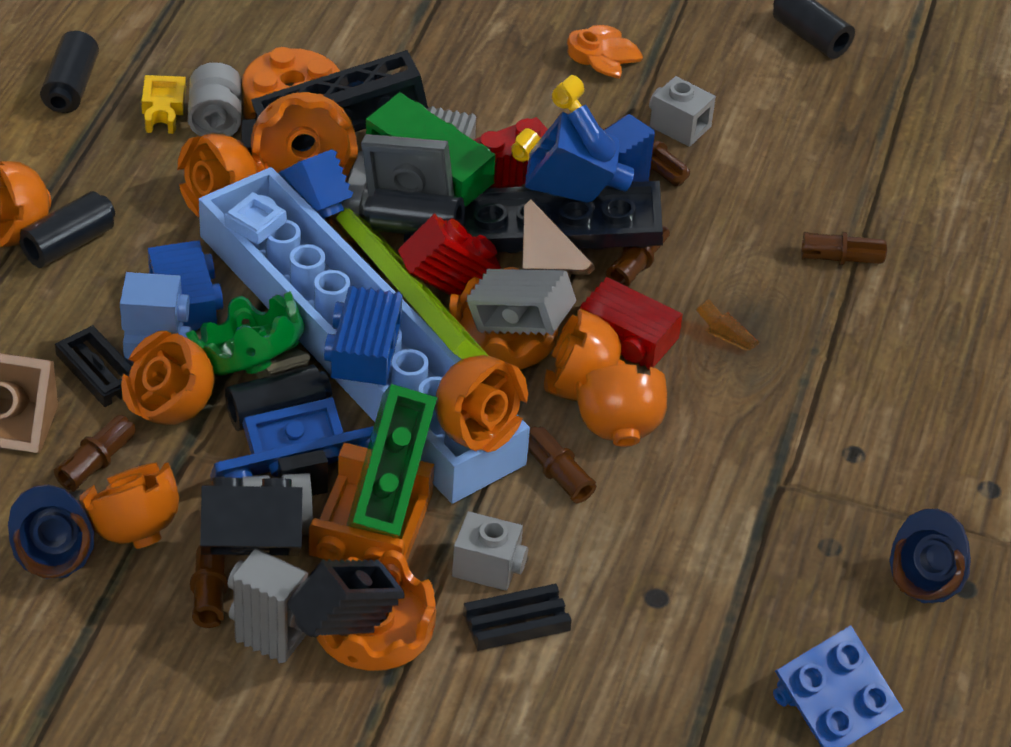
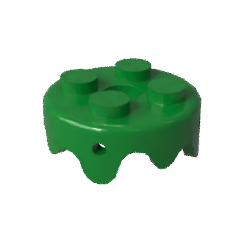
M291 291L285 293L284 298L280 295H275L269 299V310L267 312L257 310L247 298L238 296L229 302L228 317L224 323L220 325L212 322L203 323L200 329L201 340H199L194 330L186 332V336L203 348L213 366L214 375L223 376L246 370L247 374H254L268 368L272 364V358L296 347L300 343L299 339L304 334L305 324ZM248 319L249 323L243 324L242 320Z

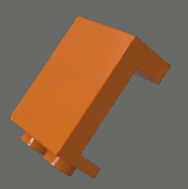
M344 442L338 456L337 479L320 519H312L309 526V555L322 558L325 561L329 559L332 561L335 559L345 561L350 557L375 561L380 559L386 551L396 550L402 553L406 560H408L433 495L434 464L424 461L419 463L399 537L395 538L346 525L368 448Z

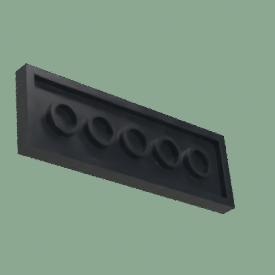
M660 181L632 182L626 192L606 186L593 202L587 203L561 196H552L548 193L525 187L488 188L465 207L463 227L473 237H477L479 234L485 236L492 242L497 252L518 253L523 251L524 205L530 199L578 249L645 248L663 245ZM404 234V243H405L412 235H406V234Z

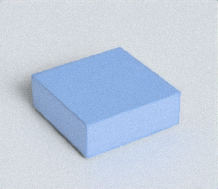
M252 192L224 214L225 226L259 245L287 222L286 210Z

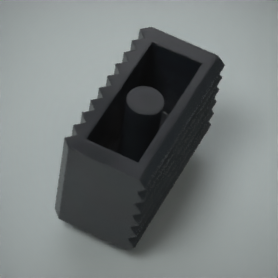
M323 559L287 600V606L295 615L297 626L310 637L374 633V626H380V619H386V613L392 612V606H398V599H404V591L383 563L377 559L375 561L371 559L369 561L366 559L363 561L360 559L357 561L354 559L352 561L348 559L346 561L342 559L340 561L336 559L334 561L330 559L325 561Z

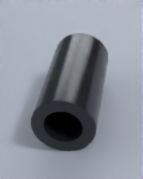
M774 0L773 17L830 59H836L843 55L852 44L855 28L818 1Z
M69 31L61 37L40 91L41 100L51 110L59 113H70L79 107L99 53V46L92 36L82 31Z
M377 188L373 196L367 197L364 207L365 220L370 222L373 231L413 235L434 213L444 221H449L451 218L455 219L462 226L465 219L464 200L462 197Z
M90 191L21 229L19 244L27 259L37 268H43L111 230L114 226L115 209L106 196H100L98 193Z
M314 364L225 388L227 410L236 431L244 430L242 424L244 417L323 400L332 396V388L327 373L325 371L319 372Z

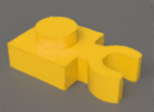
M145 75L141 105L147 133H152L153 125L156 123H166L168 125V134H173L176 131V115H183L186 77Z

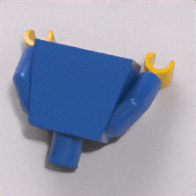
M570 75L561 82L552 93L553 103L560 108H568L570 114L562 112L541 139L535 131L525 128L516 137L511 151L513 157L518 161H528L525 188L587 203L593 202L606 186L626 192L632 183L634 168L618 163L619 140L617 137L606 133L598 125L587 105L582 106L578 101L583 95L585 88L582 81L575 75Z

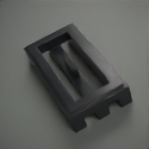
M92 325L55 343V351L60 360L104 407L112 404V397L117 396L120 400L123 399L122 378L118 380L104 365V361L83 342L88 341L121 377L123 374L129 376L132 366Z
M556 583L466 602L463 609V615L477 651L571 631L572 622L569 613H565L566 605L563 598L559 599V588ZM553 614L551 617L526 622L527 619ZM507 624V626L501 627V628L491 629V630H487V631H482V630H481V629H486V628H490V627H495V626H500V625Z

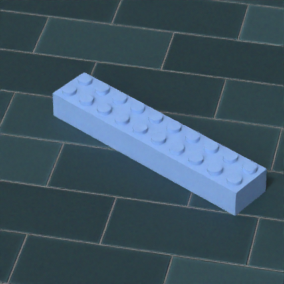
M272 167L199 198L200 237L268 309L269 299L275 295H280L284 298V294L291 291L305 324L304 334L299 341L331 375V362L324 361V348L327 334H336L337 329H333L332 326L336 302H345L348 287L352 285L357 289L362 286L366 290L372 288L375 291L381 289L384 293L388 290L393 294L396 292ZM252 192L286 210L287 222L259 245L225 226L224 214ZM402 299V322L387 385L334 379L375 422L382 395L391 384L436 397V391L442 377L461 358L455 355L432 328ZM434 408L420 461L434 464L433 484L453 504L527 464L530 427L522 420L518 430L511 439L496 451H474L448 437L437 420Z

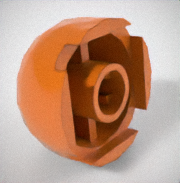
M206 134L189 138L181 148L178 158V170L184 169L186 182L179 184L181 194L187 206L198 217L199 198L257 173L255 161L248 148L240 140L224 134Z
M0 161V247L19 245L21 229L49 214L51 195L41 177L31 167L21 162Z
M582 309L577 310L578 316L572 314L563 327L551 354L552 357L556 358L555 373L546 369L544 377V389L546 392L571 401H577L576 383L580 381L582 385L586 384V374L608 366L625 365V361L619 359L621 344L615 330L605 320Z
M157 331L144 338L132 351L128 360L133 361L134 364L131 367L129 376L123 374L121 381L122 397L129 411L153 423L176 425L194 418L205 407L212 394L214 373L208 356L198 344L178 333L172 334L168 331Z
M480 355L461 359L449 368L440 381L436 391V417L448 437L456 443L474 451H496L511 439L522 422L523 418L517 416V412L520 407V401L527 403L528 400L526 378L518 367L495 357Z
M637 365L608 366L586 374V384L582 385L580 381L576 383L577 401L581 418L588 430L602 439L613 441V444L619 447L638 444L640 438L651 434L662 423L667 412L668 398L665 374L656 368L650 367V375L637 373Z
M156 462L123 471L107 478L109 485L100 493H97L95 485H93L80 495L81 506L88 514L96 533L103 539L118 544L133 542L136 549L150 546L161 540L160 531L172 523L178 512L179 493L174 474L168 462H165L161 469H159Z

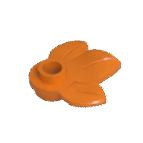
M594 25L588 29L575 30L569 34L567 39V52L574 61L584 65H591L597 72L613 78L620 79L622 74L620 64L641 62L643 58L639 48L630 40L621 38V32L611 26Z

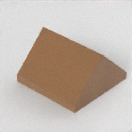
M531 199L524 205V270H564L568 274L589 275L595 269L590 260Z
M0 353V447L41 453L58 408L54 361Z

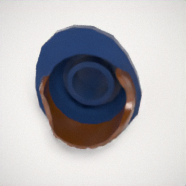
M49 484L33 486L22 492L11 506L8 521L9 542L14 558L26 571L44 579L66 578L85 565L94 548V528L88 514L78 500L65 489Z
M923 509L906 519L896 535L890 555L893 581L900 591L922 603L945 602L962 591L970 575L971 556L969 541L963 525L951 513L941 509Z

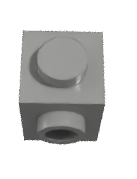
M675 76L663 88H657L651 96L649 108L652 110L649 127L690 147L711 127L716 96Z
M468 511L454 544L452 577L507 591L513 574L521 575L527 560L528 547L521 545L523 525Z

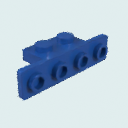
M333 397L244 417L242 424L251 455L215 463L210 477L211 480L216 477L242 479L244 476H254L270 472L271 476L277 477L278 459L318 450H324L328 465L338 461V456L344 442L368 448L374 426L344 433Z

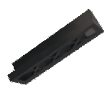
M408 50L251 99L253 109L258 118L269 104L280 97L301 92L325 94V97L333 100L344 109L352 122L355 132L366 129V119L399 92L414 102L421 103L428 109L421 75ZM401 67L406 69L395 74H386L388 71ZM357 81L364 82L363 84L358 85V86H354V87H349V86H348V84H351V83H354V82H357ZM301 134L294 138L292 147L295 150L311 147L314 145L315 139L310 135Z

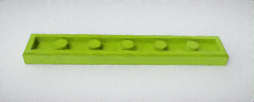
M345 207L339 213L336 220L455 355L461 359L480 355L489 356L424 282L408 273L399 254L378 231L372 230L368 221L350 208L347 209Z

